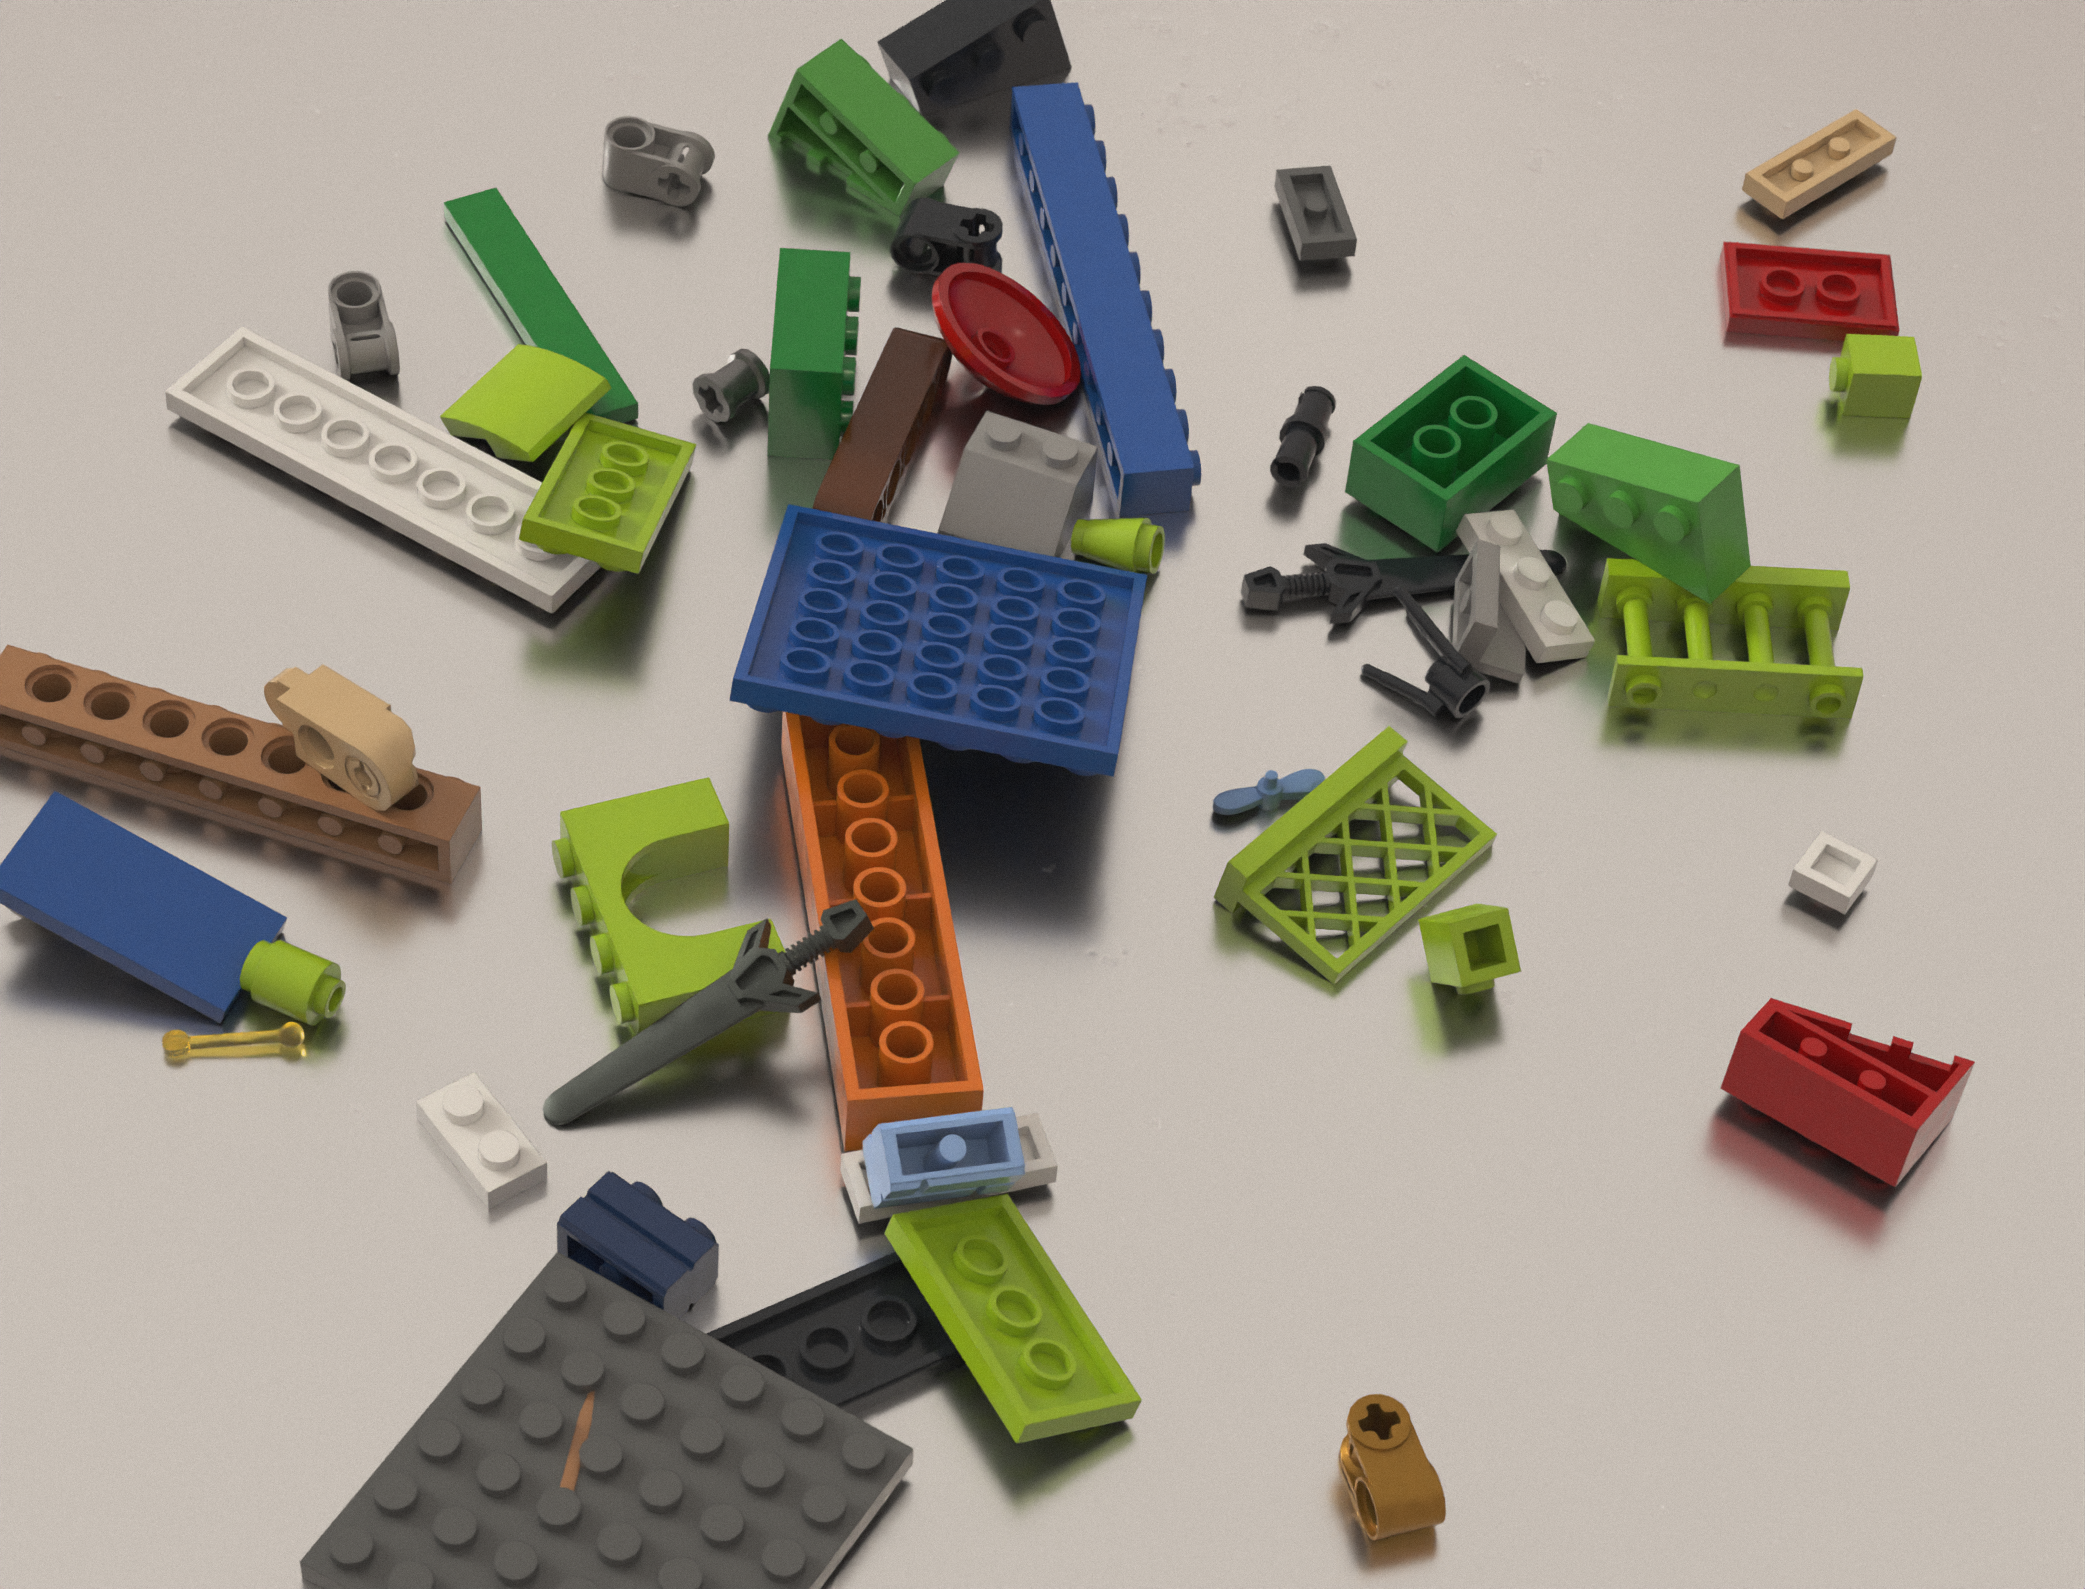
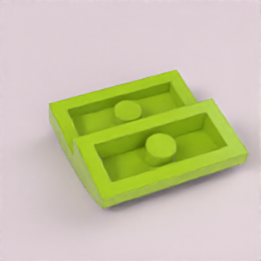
M518 344L439 417L452 436L486 439L497 458L534 462L611 389V386L605 377L575 360L546 349Z

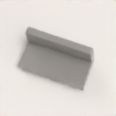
M1477 539L1455 580L1452 645L1479 672L1519 683L1525 674L1526 645L1499 603L1500 546Z

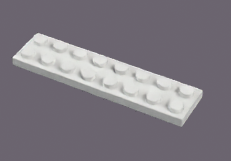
M243 326L165 391L168 410L551 614L600 568L594 561L570 554H550L542 551L535 544L519 540L523 517L542 482Z

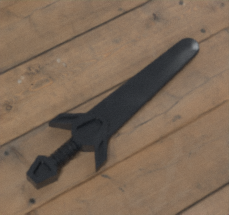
M1327 543L1305 545L1303 555L1322 568L1324 572L1285 576L1281 575L1279 570L1269 566L1244 575L1241 595L1246 607L1275 611L1281 607L1283 600L1287 598L1327 596L1328 601L1337 605L1331 614L1329 624L1351 622L1372 599L1396 597L1394 588L1397 585L1404 586L1410 595L1455 589V580L1469 554L1366 560ZM1539 550L1555 576L1564 572L1567 565L1566 559L1562 554L1553 550Z

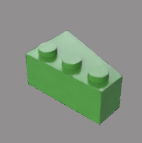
M842 38L796 69L768 133L770 138L780 144L789 139L809 151L807 153V160L817 167L821 168L828 163L848 175L846 179L848 186L899 217L904 214L907 205L912 200L927 198L945 184L960 154L943 133L936 130L910 105L906 97L891 87L871 67L869 62L863 56L857 54Z
M1587 423L1546 459L1553 510L1705 602L1711 604L1751 566L1740 465Z

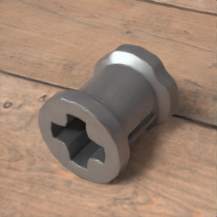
M741 348L731 354L728 364L715 373L701 374L696 377L692 384L693 394L700 409L708 418L715 422H726L734 417L738 406L750 398L760 399L769 393L770 375L763 361L755 353Z

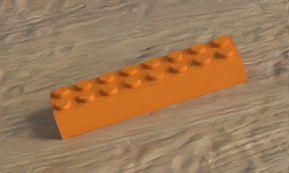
M783 712L781 751L810 933L814 935V930L820 931L819 927L823 925L821 922L823 910L855 899L863 908L874 927L870 934L851 953L840 952L838 948L834 950L830 948L828 954L825 951L823 952L825 956L821 957L819 955L817 961L814 959L844 1151L862 1150V1141L869 1134H872V1130L878 1124L982 1111L984 1088L919 738L909 736L890 738L877 733L874 729L844 723L840 725H825L814 721L808 716Z

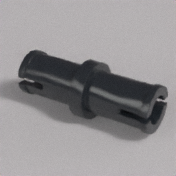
M1319 386L1305 388L1304 393L1301 392L1294 414L1283 423L1279 435L1281 445L1270 465L1272 477L1278 483L1288 487L1300 486L1303 480L1305 481L1308 477L1313 458L1324 449L1327 442L1326 426L1336 408V400L1329 390Z

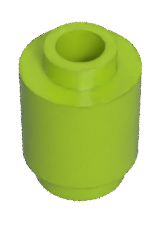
M265 940L259 941L246 957L240 974V986L243 990L251 993V998L254 1002L310 1026L318 1024L324 1017L331 1018L339 1009L346 991V984L341 980V968L337 963L282 940L275 941L273 944Z

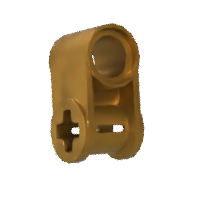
M1371 1394L1358 1399L1350 1407L1346 1422L1348 1434L1342 1440L1339 1460L1356 1499L1358 1513L1367 1535L1371 1540H1379L1442 1524L1446 1516L1443 1488L1434 1466L1426 1457L1411 1422L1409 1412L1395 1398L1383 1394Z

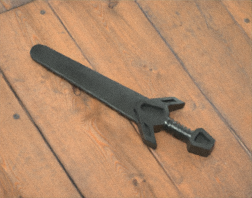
M856 899L823 910L821 917L823 925L819 927L820 931L814 930V935L809 933L808 939L806 937L802 938L803 942L798 940L796 942L797 946L794 944L790 945L792 949L789 950L787 947L785 949L786 953L783 951L777 953L775 949L768 948L771 924L768 918L747 930L732 970L551 1093L543 1105L545 1119L551 1124L557 1125L571 1122L758 1011L803 1013L821 1001L819 994L793 986L795 980L792 976L796 974V970L799 972L802 970L801 966L806 968V963L809 962L811 965L813 963L812 959L817 961L819 955L821 957L825 956L823 952L826 951L828 954L830 948L833 950L838 948L840 952L851 953L874 929L867 914Z

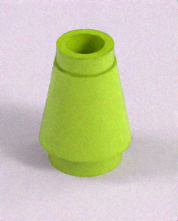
M1149 518L1078 519L1074 525L1071 537V551L1074 555L1083 556L1114 569L1143 574V572L1155 574L1162 561L1165 545L1163 527L1152 525Z

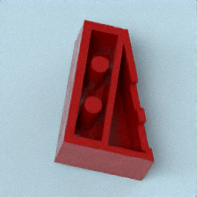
M1770 998L1740 1031L1720 1089L1802 1134L1808 1140L1818 1143L1862 1168L1868 1174L1876 1176L1896 1187L1952 1120L1975 1061L1955 1055L1950 1065L1912 1053L1914 1042L1893 1036L1889 1046L1851 1034L1852 1023Z

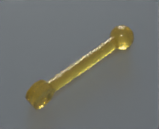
M297 1022L285 1023L280 1029L200 1036H188L182 1030H171L162 1037L164 1054L171 1059L182 1058L190 1050L268 1043H281L285 1047L295 1048L303 1043L305 1031Z

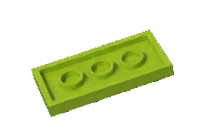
M584 413L575 422L524 515L519 540L535 544L539 549L550 554H570L594 561L600 567L609 571H629L639 574L692 466L696 444Z
M1008 1194L892 1215L884 1234L1016 1444L1133 1418L1142 1401L1141 1397Z

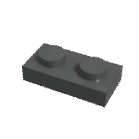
M1331 165L1277 169L1274 187L1299 260H1323L1355 256L1357 237Z

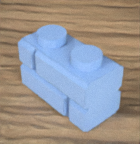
M1013 1107L878 1124L872 1130V1134H869L862 1141L874 1209L967 1197L974 1191L979 1195L1008 1191L1015 1182L1025 1175V1163Z

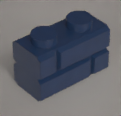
M608 1171L588 1189L584 1198L581 1196L563 1212L557 1222V1252L678 1319L688 1311L691 1303L695 1304L715 1285L718 1278L719 1244H717L710 1229L695 1218H687L684 1221L663 1207V1203L657 1193L643 1182L636 1181L631 1185L614 1172Z

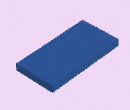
M57 791L53 792L0 864V904L220 1024L243 991L240 986V974L249 952L259 941L265 940L273 944L282 933L287 921L286 916Z

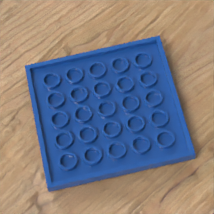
M788 504L734 673L729 701L747 704L750 708L764 713L783 711L808 716L814 721L825 725H840L844 723L874 729L877 733L890 738L915 737L938 742L943 747L951 750L975 749L1000 754L1004 758L1017 763L1036 761L1065 767L1070 772L1078 775L1092 776L1102 774L1114 777L1147 575Z

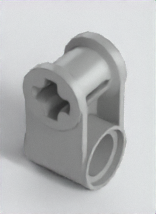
M632 116L618 117L607 124L604 133L602 177L610 188L620 192H632L662 200L674 206L690 205L696 200L701 188L699 179L701 175L706 174L711 169L715 160L714 149L704 137L694 132L668 128ZM685 147H688L689 150L686 156L684 157V154H682V152ZM679 181H681L683 184L681 189L676 190Z
M348 271L339 274L328 285L330 335L332 337L337 375L347 381L350 380L353 374L387 370L390 375H398L400 373V362L393 323L389 322L379 281L371 274L362 271Z

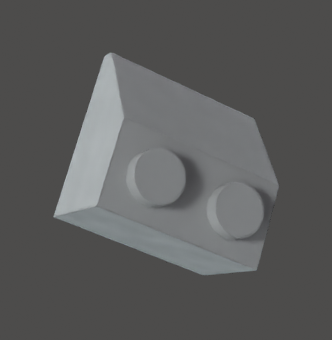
M986 411L963 450L938 534L1060 558L1072 536L1076 521L1083 517L1093 499L1098 446Z

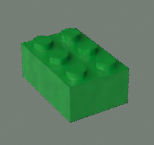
M780 248L770 361L767 456L832 460L840 444V436L844 435L853 416L854 401L843 400V395H855L856 357L845 356H857L859 317L848 316V312H859L861 277L850 276L851 252Z
M1463 355L1353 440L1345 493L1436 552H1439L1458 536L1456 529L1464 514L1488 512L1547 464L1546 459L1549 455L1557 413Z

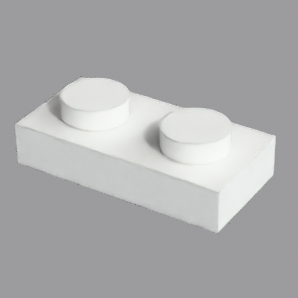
M475 1072L416 1101L418 1120L488 1209L547 1180V1162Z

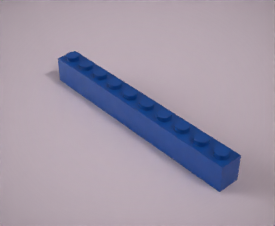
M1078 82L1012 87L1009 132L1066 332L1073 342L1079 357L1081 367L1080 381L1119 517L1189 511L1192 486H1198L1201 483L1200 457L1197 450H1189L1188 448L1189 425L1185 409H1177L1175 405L1177 393L1175 375L1172 369H1165L1163 365L1164 341L1160 329H1152L1151 296L1148 290H1141L1139 286L1141 270L1138 254L1128 250V221L1125 214H1118L1116 210L1118 194L1115 178L1106 177L1105 174L1106 150L1103 140L1095 141L1094 138L1095 114L1092 104H1084Z

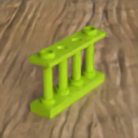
M1607 558L1597 600L1599 618L1624 619L1628 656L1617 655L1607 696L1608 706L1852 719L1864 678L1863 668L1835 666L1830 630H1839L1850 591L1848 571L1750 566L1722 594L1709 604L1638 560ZM1649 620L1684 622L1689 659L1653 657ZM1709 623L1745 625L1749 662L1714 660ZM1770 627L1805 628L1810 665L1774 663Z

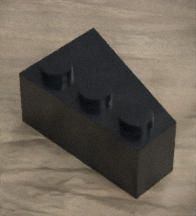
M945 0L877 41L890 78L922 116L1072 68L1051 0Z

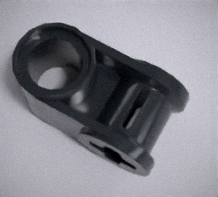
M918 198L912 200L907 205L891 242L890 254L898 266L914 274L940 276L949 266L957 263H970L974 259L975 264L983 265L1002 273L1003 259L997 251V242L1002 237L1003 223L996 213L984 208H968L942 203L931 198ZM980 225H983L984 231L980 233Z

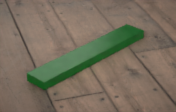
M495 187L443 202L445 220L525 344L561 354L592 369L607 379L611 389L586 413L621 423L637 419V400L498 189Z

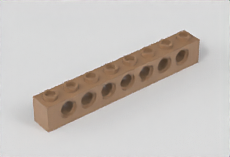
M8 644L0 655V747L452 884L482 831L481 787L466 783L459 778L446 777L415 767L419 785L386 811H377L363 804L296 756L294 734L280 724L260 721L228 711L217 705H207L171 694L161 688L147 687L111 676L101 670H91L54 659L44 653L31 652Z

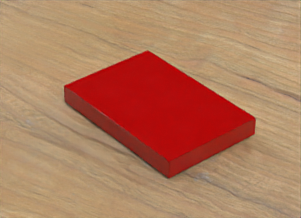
M1723 242L1720 261L1726 332L1844 341L1846 334L1898 336L1899 322L1891 255Z

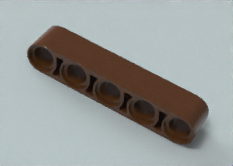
M898 327L893 328L819 487L812 509L884 522L948 377L952 352L943 338Z

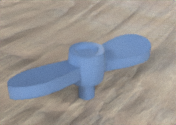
M1303 769L1278 779L1277 772L1269 770L1265 773V777L1258 781L1257 786L1236 788L1219 793L1213 800L1212 808L1216 813L1223 815L1238 814L1256 806L1266 811L1275 810L1279 807L1281 800L1303 799L1325 780V776L1316 769Z

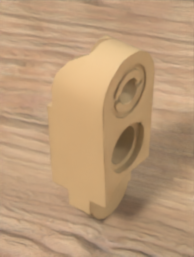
M324 664L310 674L296 666L294 668H286L264 686L265 699L271 711L282 722L283 726L294 734L296 756L366 806L377 811H386L419 785L416 768L412 764L416 751L411 728L402 718L391 712L390 704Z

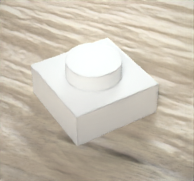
M1821 831L1793 868L1788 886L1845 915L1873 877L1878 859Z

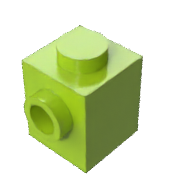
M1846 334L1840 357L1832 358L1829 368V387L1831 392H1838L1842 416L1911 418L1922 380L1915 337Z
M1476 903L1418 919L1431 982L1455 986L1457 994H1469L1494 987V979L1521 972L1507 907Z

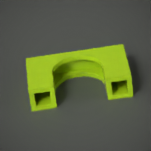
M709 777L560 812V839L553 840L551 844L557 873L561 879L567 877L571 879L573 888L570 891L571 902L579 926L588 924L593 934L590 937V948L597 972L600 975L609 973L613 985H610V999L615 1017L619 1024L628 1022L633 1035L636 1036L732 970L747 930L762 922L758 921L703 935L678 936L663 933L645 925L628 909L630 902L639 893L657 883L728 866L729 821ZM770 918L768 919L771 924L768 948L775 949L777 953L785 952ZM758 1011L743 1021L778 1012Z

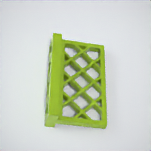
M1390 726L1384 729L1229 860L1214 894V898L1232 914L1241 906L1245 907L1332 984L1339 981L1493 844L1497 833L1403 755L1408 741ZM1398 780L1402 781L1419 796L1420 807L1390 805L1388 789ZM1377 799V804H1371ZM1352 819L1379 821L1381 841L1350 839L1349 822ZM1392 822L1422 824L1425 845L1394 842ZM1435 825L1455 826L1471 841L1465 847L1438 846ZM1337 833L1338 838H1331ZM1313 853L1339 855L1341 876L1310 874L1308 857ZM1352 856L1383 858L1385 879L1354 877ZM1396 859L1427 861L1428 879L1425 882L1398 880ZM1440 862H1444L1445 864L1440 868ZM1297 867L1298 873H1292V871ZM1272 888L1297 889L1300 893L1301 911L1280 910L1264 895ZM1312 891L1343 893L1345 914L1314 912ZM1356 894L1387 896L1389 913L1385 917L1358 915ZM1400 897H1407L1400 902ZM1315 929L1347 931L1349 949L1336 958L1316 941ZM1360 932H1367L1360 938Z

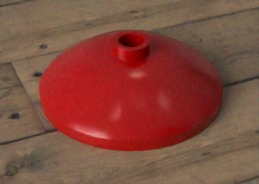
M974 263L951 265L936 279L932 288V304L936 324L953 356L973 378L993 391L1028 404H1056L1065 400L1076 389L1081 377V367L1075 346L1053 313L1025 287L992 268Z

